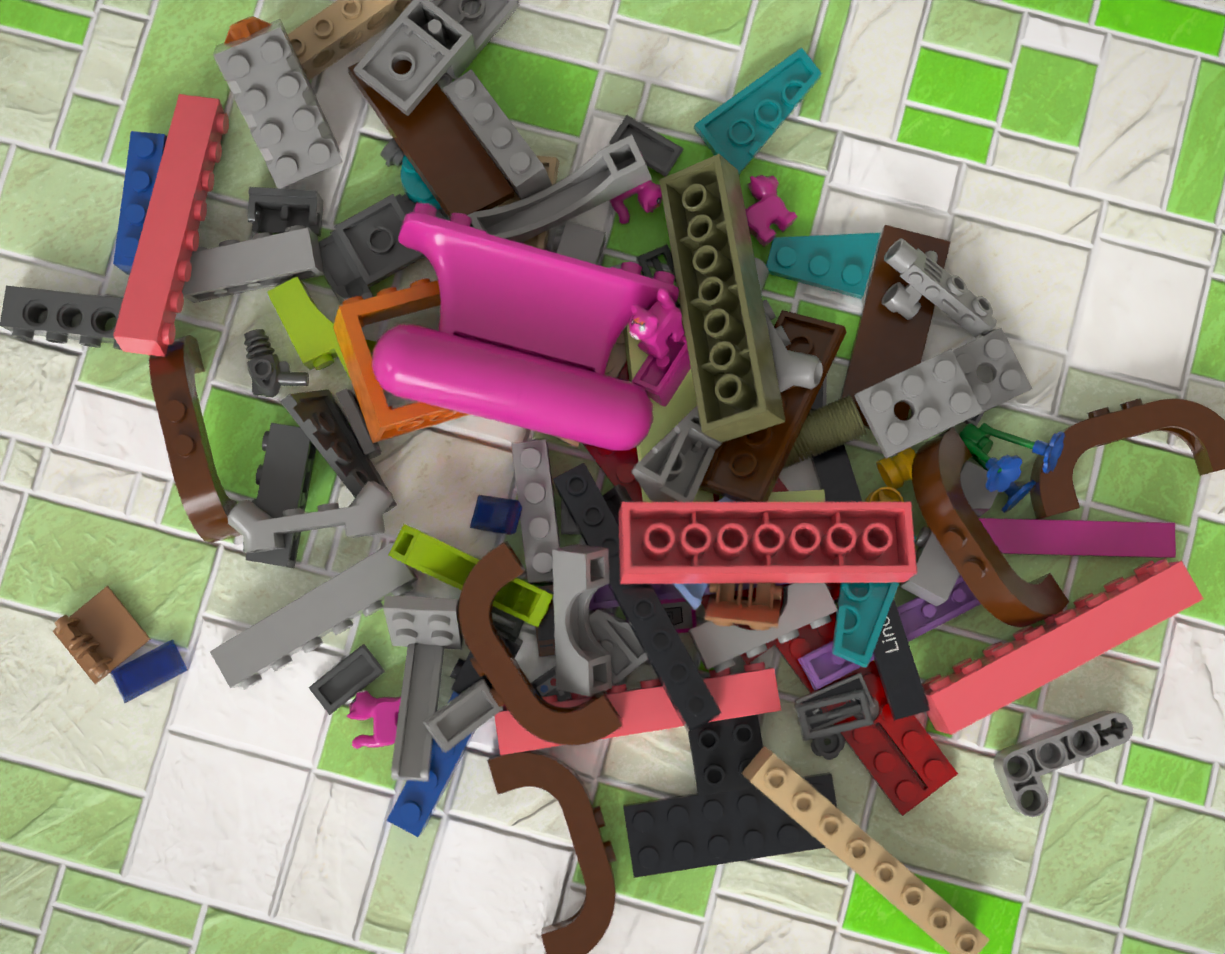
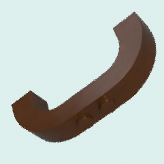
M191 335L179 337L174 340L172 345H168L166 357L149 355L152 391L173 478L183 507L198 535L204 541L214 543L242 535L228 524V515L237 504V501L230 499L221 485L206 432L195 385V374L205 371L197 339Z
M1140 398L1120 404L1122 409L1120 411L1110 413L1109 408L1106 407L1089 412V419L1061 431L1065 433L1064 446L1053 471L1049 473L1043 472L1044 456L1038 455L1034 462L1030 481L1034 480L1036 484L1031 488L1030 497L1036 519L1080 508L1073 485V470L1077 460L1086 450L1150 432L1164 431L1180 437L1191 449L1200 476L1225 469V420L1208 407L1184 399H1163L1143 404Z
M952 427L921 446L913 459V489L926 523L977 600L1000 621L1013 627H1027L1061 612L1068 605L1069 600L1051 573L1029 583L1020 578L1011 568L968 503L961 486L960 471L963 464L973 455L955 428Z
M505 541L477 562L469 573L460 595L459 621L465 642L473 654V657L470 658L471 664L480 677L485 674L493 685L489 690L496 703L500 707L506 705L515 720L534 736L554 744L572 746L584 745L603 739L623 726L622 718L605 692L602 691L586 702L574 707H558L546 702L536 692L494 625L492 607L497 593L504 585L526 571L508 541Z
M531 750L490 757L487 762L498 795L521 787H537L554 796L562 808L585 881L586 897L580 909L572 917L543 927L541 938L546 954H588L607 931L615 906V879L611 862L617 860L611 840L604 842L600 828L605 827L606 824L600 806L593 807L589 793L575 771L552 755Z

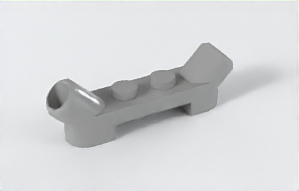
M755 258L762 294L769 271L763 261ZM767 299L764 300L763 305L780 393L793 385L813 389L819 384L822 377L823 366L817 356L790 351L785 348L791 342L782 326L774 328L771 320L776 318Z
M370 481L365 484L349 507L339 508V503L318 505V512L305 514L304 508L282 511L283 517L272 518L250 500L238 502L230 511L228 524L243 535L245 553L284 549L283 534L342 525H345L346 536L352 538L385 533L383 514L394 500L392 493L375 481Z

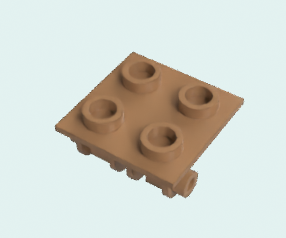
M710 583L709 592L716 594H710L705 620H711L719 626H732L734 623L748 624L749 627L756 630H769L771 627L778 628L782 585L757 583L756 598H752L754 583L749 585L748 597H742L743 583H739L738 596H735L736 583Z
M106 586L70 617L67 615L60 617L55 622L57 627L53 630L54 634L94 684L100 682L151 640L109 586Z

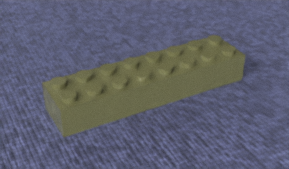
M717 154L660 179L659 182L677 288L679 289V300L702 433L723 443L786 421L738 170L724 157Z

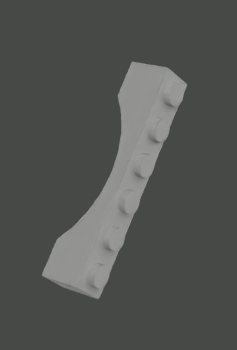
M630 135L601 149L577 171L539 193L505 206L473 212L467 216L472 219L471 227L486 231V234L522 243L652 178L633 136Z

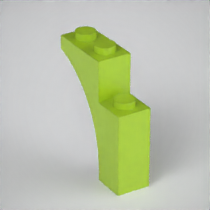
M297 276L267 291L302 363L309 370L313 368L321 370L333 364V358L338 356L350 379L333 329L334 323L327 319L317 308L300 278ZM366 339L371 357H373V350L377 341Z
M403 524L388 556L461 591L469 573L479 561V559L406 524ZM515 578L499 590L494 599L493 606L531 625L539 627L542 618L548 611L553 595L519 578Z

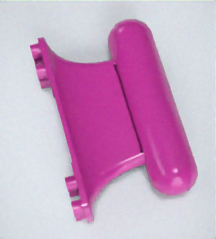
M417 203L414 213H409L405 216L398 239L403 246L418 251L428 258L435 270L441 300L439 329L437 331L408 324L397 325L387 330L378 339L372 357L373 371L381 387L398 397L612 451L630 450L639 446L647 437L652 425L653 404L643 388L633 382L605 375L606 366L618 337L629 323L633 304L649 311L658 301L657 292L661 287L669 290L670 296L675 302L678 300L679 289L674 285L675 276L669 272L658 271L654 273V278H649L641 275L642 267L637 263L623 262L620 269L614 267L607 268L486 234V231L471 227L472 219L465 214L453 213L448 221L435 217L437 210L434 206L426 203Z

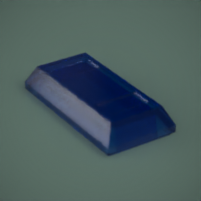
M479 495L470 528L512 535L516 533L523 507L518 500Z
M172 639L113 670L110 674L124 703H127L188 671Z

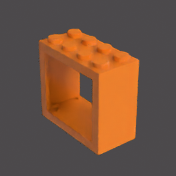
M429 278L420 279L411 283L409 288L398 291L396 287L386 288L377 292L375 297L363 299L362 296L351 297L344 300L342 305L338 307L333 329L372 443L469 415L422 402L412 403L395 409L392 406L388 407L383 389L375 377L372 357L362 331V327L365 325L440 306L438 280L431 282Z

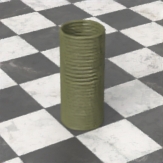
M851 395L828 403V405L825 404V406L812 410V412L809 411L783 469L791 467L795 463L804 462L805 459L808 460V457L812 458V455L815 457L818 454L824 453V451L827 452V450L830 451L834 447H840V444L843 445L853 441V439L856 440V438L863 437V435L866 436L865 426Z

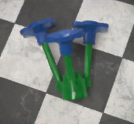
M971 423L964 427L959 436L973 455L971 458L988 471L986 474L988 479L985 485L986 489L990 492L996 490L998 492H1005L1008 495L1007 503L1001 510L1003 513H1006L1031 491L1036 482L1031 480L1025 485L1017 486L1014 481L1021 475L1020 466L1022 465V459L1017 455L1012 457L1004 455L999 460L995 457H989L987 454L993 446L990 436L1032 449V453L1044 456L1043 472L1049 473L1055 469L1058 458L1062 453L1065 433L1061 431L1055 433L1049 443L1040 440L1033 442L994 429L986 423H983L979 428Z

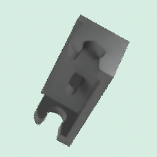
M249 187L248 222L252 223V231L254 233L279 234L284 233L288 227L302 225L305 228L311 229L318 237H321L324 200L318 191Z

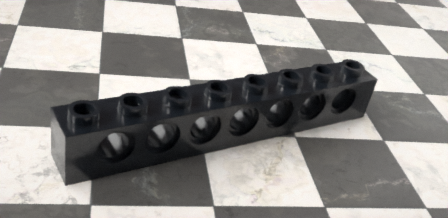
M585 463L553 478L555 488L587 546L609 548V584L607 585L687 733L719 717L721 711L652 585L620 584L619 525Z

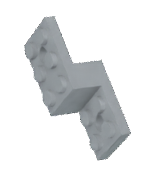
M412 0L356 65L353 71L356 76L409 116L445 72L455 80L459 78L517 10L519 1L433 0L431 2L430 0ZM469 2H477L481 5V9L477 14L468 15L463 11L464 6ZM398 61H409L412 64L410 71L406 74L395 73L393 68Z
M999 328L953 351L949 349L855 394L854 397L886 459L1031 390L1032 387L1002 328ZM979 365H986L992 370L993 378L991 382L984 383L978 379L976 370ZM904 402L910 406L912 412L909 420L902 421L895 416L894 406L896 403Z

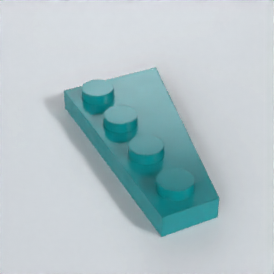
M801 47L694 125V130L714 156L720 154L738 170L740 175L817 83L822 72Z
M900 582L840 583L832 648L833 655L864 668L868 666Z

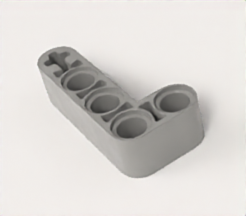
M1099 711L999 751L994 757L993 764L1010 807L1016 812L1029 817H1037L1043 814L1048 806V796L1040 776L1124 744L1131 738L1133 733V725L1129 717L1118 712ZM1111 721L1115 722V727L1111 728V733H1097L1096 730L1102 731L1107 728H1110ZM1078 731H1081L1085 741L1081 748L1076 749L1073 745V737ZM1048 743L1052 747L1053 753L1048 761L1043 762L1040 757V750ZM1017 756L1020 760V769L1015 774H1010L1007 769L1008 761L1010 758ZM1031 790L1034 796L1033 803L1029 807L1024 808L1021 804V796L1025 791Z

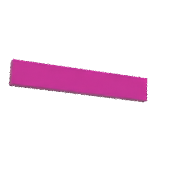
M979 518L1002 554L1176 557L1175 523Z

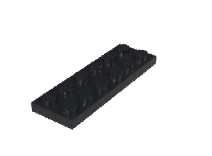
M830 772L802 777L837 807L833 779ZM757 787L699 796L696 793L623 805L634 878L826 848Z

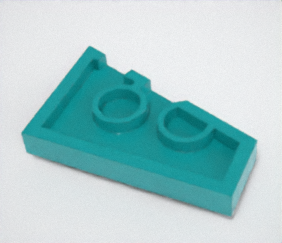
M880 233L774 237L766 266L771 275L862 299Z

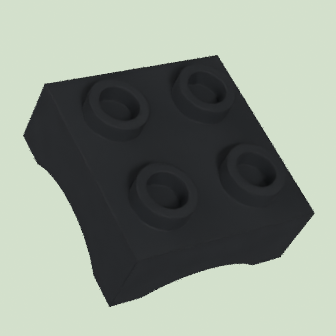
M758 714L708 722L688 733L699 796L756 787L741 773L763 748Z

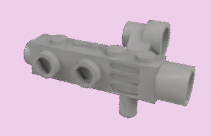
M902 238L889 248L884 256V261L900 273V277L908 283L906 287L900 282L895 283L882 298L881 303L891 312L897 311L904 318L910 320L919 311L921 304L918 300L923 295L975 338L980 334L985 336L994 329L997 320L992 317L993 309L989 301L983 296H975L967 289L965 282L959 276H951L936 263L938 258L936 252L927 251L924 254L920 249L916 250Z

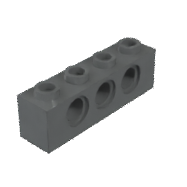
M6 285L0 326L11 331L12 337L23 340H33L34 335L46 336L45 340L53 343L67 344L68 339L80 340L79 344L83 346L100 348L101 343L114 344L113 348L122 350L113 335L123 298ZM48 310L46 320L39 323L38 317L40 313ZM82 313L80 324L72 327L74 316ZM116 317L115 326L111 330L106 331V322L110 318Z

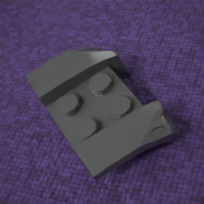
M392 194L334 226L335 230L330 232L331 235L319 241L324 269L323 276L341 304L344 300L355 296H362L363 299L374 297L369 289L370 287L425 257L422 253L403 246L398 239L403 220L407 214L414 213L417 201L414 203L406 194L402 196L401 194L397 196ZM437 210L435 217L446 220L441 210Z

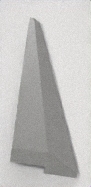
M696 406L633 467L631 472L648 498L653 502H693L714 452L721 445V442L702 433L698 406Z

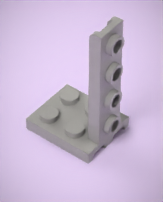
M385 595L383 609L392 646L407 647L391 777L394 780L429 781L434 738L423 721L437 712L444 649H462L463 634L459 621L458 599Z

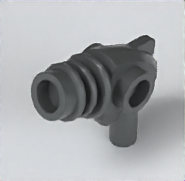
M256 329L244 334L246 340L244 345L248 346L246 351L249 352L246 358L250 360L247 362V368L252 379V392L254 395H264L273 398L279 393L281 386L309 385L308 372H290V365L287 361L279 362L278 356L273 354L274 348H271V343L267 342L269 337L266 336L264 329Z

